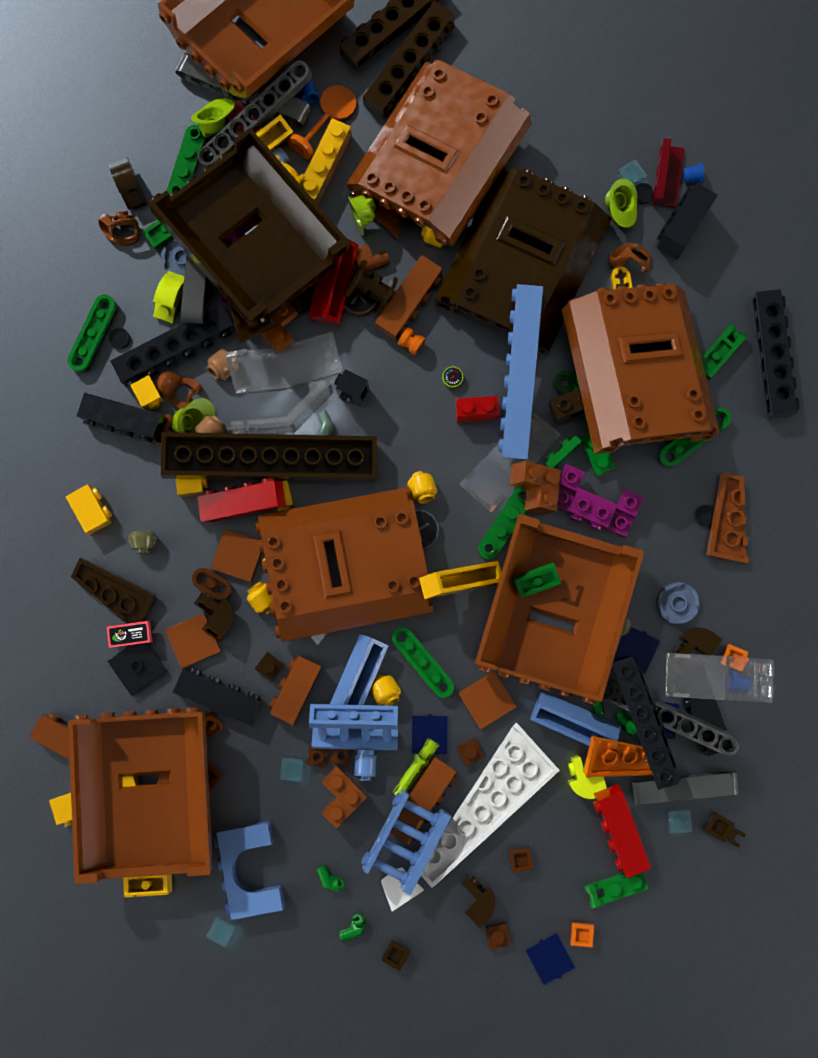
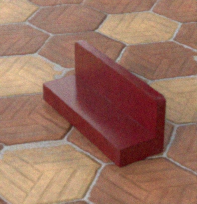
M663 138L659 148L652 205L675 208L678 203L685 149L671 146L672 139Z

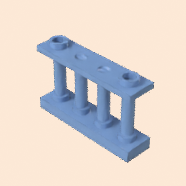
M310 704L309 728H313L312 749L398 750V706Z
M402 789L401 793H397L392 802L394 807L370 852L364 854L361 864H363L362 868L367 874L371 867H374L400 880L402 891L411 895L448 825L451 815L441 808L438 813L434 814L408 801L409 794L406 790ZM402 808L430 821L432 826L428 833H423L397 820ZM392 827L419 840L422 845L418 852L415 851L413 853L388 840L387 837ZM384 847L409 860L411 866L408 872H402L376 859L381 848Z

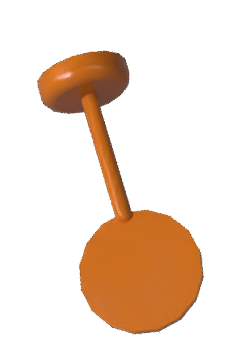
M334 85L323 91L320 98V106L325 114L305 138L298 134H292L287 139L290 148L297 155L304 159H309L312 156L313 148L308 141L328 117L342 120L353 114L356 109V98L349 88Z

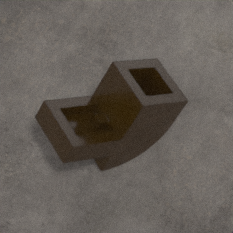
M128 157L109 165L113 180L127 209L147 202Z
M201 592L194 604L211 615L202 630L220 641L232 624V606L225 598L218 604L212 595Z
M698 627L685 630L678 636L685 643H680L674 651L676 655L673 659L679 664H684L694 649L704 656L710 657L722 641V638L706 628Z
M466 875L461 880V884L475 898L464 908V912L481 928L494 913L496 906L495 896L489 884L482 890L481 887L483 885L474 876L470 878Z

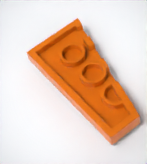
M591 736L583 771L586 777L652 775L642 746Z

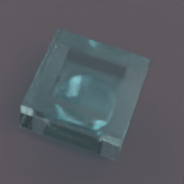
M636 159L630 161L617 171L620 178L628 179L634 185L646 178L645 172Z
M282 757L280 779L302 781L304 759Z
M689 809L667 811L669 833L692 832Z
M217 916L206 937L226 947L236 925Z

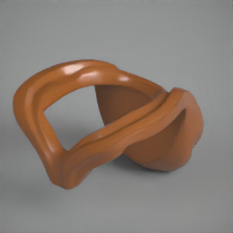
M103 214L98 219L99 227L108 240L120 245H131L138 241L139 228L136 219L122 218L112 221L111 216L108 214ZM134 225L135 235L120 238L114 234V227Z
M637 243L624 244L610 254V263L614 267H620L629 258H632L643 266L641 273L644 274L651 268L649 265L651 261L650 253ZM632 249L647 256L646 261L638 258L632 252Z
M170 371L162 373L157 380L158 391L178 409L190 404L193 401V396L201 389V384L192 378L180 377ZM181 384H188L193 388L187 396V402L180 401L174 396L176 388Z

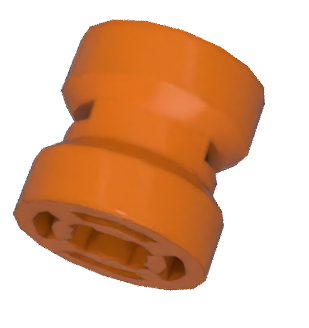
M408 327L401 335L397 344L402 348L407 347L409 352L415 356L422 348L426 338L415 334L414 330Z

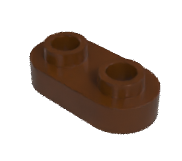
M199 568L192 575L194 586L212 595L215 599L223 600V598L227 599L230 597L232 586L229 581L206 568ZM203 575L207 576V581L205 583H202L200 581V578ZM220 586L225 587V592L222 594L218 592Z

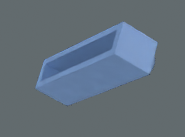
M359 635L330 702L331 705H364L389 645L368 636Z
M543 690L535 703L530 718L534 722L588 746L590 745L591 736L617 741L621 728L620 724Z

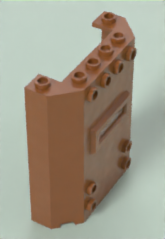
M162 0L158 3L159 17L173 35L178 47L181 50H186L196 64L200 63L210 77L217 79L223 90L229 91L233 96L242 98L251 96L354 7V0ZM236 16H239L267 42L263 48L256 44L232 21Z
M435 60L433 64L425 62L346 183L350 191L349 194L353 198L364 195L367 199L372 198L379 201L380 205L386 209L391 207L403 218L410 217L417 225L431 228L435 235V240L440 244H448L453 247L531 126L530 113L525 108L520 110L513 103L515 99L509 93L440 60ZM412 136L446 153L447 156L441 161L406 142Z
M658 283L654 286L642 284L634 288L621 286L612 290L600 288L595 292L568 301L562 309L594 454L612 453L625 445L690 438L691 443L708 441L720 434L686 294L683 289L676 284L666 285V283ZM671 341L673 348L671 350L631 353L630 345Z
M409 487L258 515L259 521H255L257 534L261 533L262 538L258 540L260 553L264 552L265 561H262L264 574L268 573L270 582H266L268 595L272 594L273 603H270L271 615L276 616L278 625L275 626L276 637L281 638V642L434 612L431 598L424 599L419 578L428 575ZM334 541L342 586L332 587L324 542Z
M519 514L474 664L479 665L478 670L490 673L492 669L498 671L497 676L510 679V676H515L519 678L518 682L531 685V682L539 684L540 689L551 692L552 688L560 690V695L572 698L573 694L583 697L582 701L595 705L596 701L602 702L645 551L626 545L621 547L539 523V519ZM554 562L562 584L521 598L514 581V576ZM578 585L584 587L578 607L561 602L563 598L575 602L579 592L575 588ZM531 611L575 623L574 630L570 632L530 620Z
M199 707L185 708L186 712H180V708L167 709V713H158V709L145 710L144 715H137V711L123 712V716H115V712L101 713L102 717L88 718V715H75V720L68 721L75 884L97 883L101 879L183 873H187L188 876L210 875L213 872L205 711H199ZM169 774L170 783L123 787L124 776Z

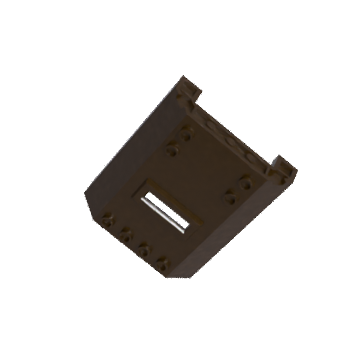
M251 127L246 131H240L235 136L234 150L221 155L218 162L205 167L202 174L189 179L186 186L182 189L173 191L170 196L167 191L162 194L158 193L149 203L153 215L250 327L255 326L258 320H261L262 323L268 321L319 281L337 265L335 263L336 259L344 256L350 247V241ZM258 214L261 217V222L230 246H227L223 241L224 238L254 215Z
M503 168L481 202L435 298V305L452 313L457 309L509 333L513 332V324L510 323L511 310L515 311V302H511L512 289H517V284L543 286L538 352L548 356L564 322L562 309L569 300L575 298L612 218L595 202H592V199L588 196H579L573 193L570 188L559 187L550 179L539 178L527 169ZM511 228L553 246L550 254L509 236Z

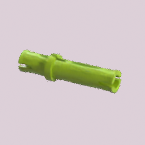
M428 738L419 753L415 754V759L393 790L395 795L401 793L402 789L409 792L424 768L429 766L430 759L439 747L435 741Z

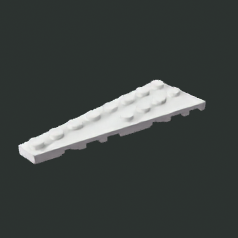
M517 723L512 726L452 817L421 876L431 888L441 881L560 771Z

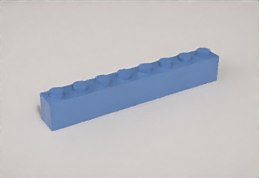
M517 284V289H512L511 302H515V311L511 310L510 323L513 324V332L508 334V345H512L511 354H507L506 367H510L509 375H505L504 388H508L507 397L503 396L502 409L506 410V416L501 418L500 430L504 431V439H499L498 452H502V457L528 459L543 286Z

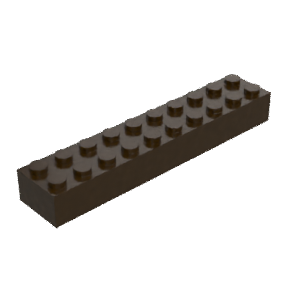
M162 432L161 477L162 479L262 480L274 478V481L375 482L377 479V436Z

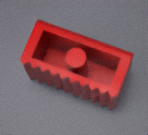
M488 395L486 397L478 396L477 398L470 396L469 399L467 397L465 399L463 397L456 399L457 422L499 419L497 395H491L490 397Z

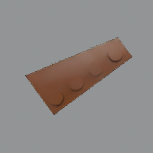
M725 472L720 475L706 555L749 564L746 552L748 540L745 534V524L747 523L746 516H744L745 488L744 477Z

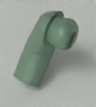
M322 411L317 414L322 425L316 435H332L334 425L327 411Z

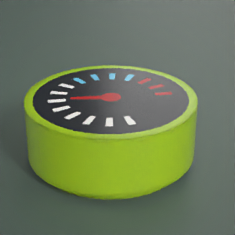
M454 366L448 367L443 372V383L448 388L459 387L463 382L462 371Z

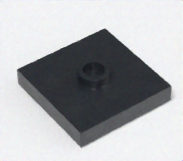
M148 643L129 645L107 661L131 696H134L167 672V669Z

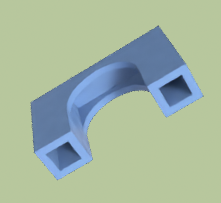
M270 821L219 830L216 833L217 836H214L215 848L220 851L221 858H218V867L220 871H223L224 875L221 883L223 893L227 892L228 901L225 902L227 915L230 914L231 920L282 911L285 903L281 885L251 889L244 886L238 880L235 872V863L241 852L251 848L272 845L274 840Z

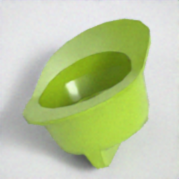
M227 98L213 100L194 113L191 120L198 124L203 136L208 138L225 127L226 116L235 107L234 101Z
M621 178L615 181L612 188L607 192L605 205L611 212L613 220L623 228H629L636 222L637 190L630 180Z
M364 195L349 198V205L353 222L359 234L364 236V227L375 219L374 211L376 205L372 198L367 199Z
M198 398L186 407L179 409L173 416V426L171 429L176 432L196 433L195 427L204 417H213L215 415L213 403L206 398Z

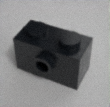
M346 369L343 374L339 373L334 383L337 385L336 391L341 400L347 403L351 402L361 407L370 390L368 380Z

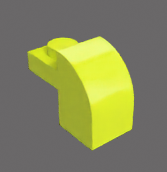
M168 271L162 277L154 295L153 301L156 303L153 317L170 323L175 321L178 303L183 296L184 276Z
M570 757L571 763H568L571 776L575 775V779L568 780L570 788L583 798L595 799L594 793L607 788L604 776L586 777L583 772L584 768L581 757Z

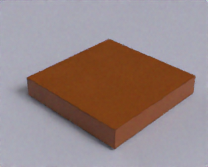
M224 529L210 569L252 582L261 555L258 540Z
M205 613L165 630L181 669L221 652L217 640L202 630L208 621Z
M495 671L490 672L458 692L480 730L517 707Z

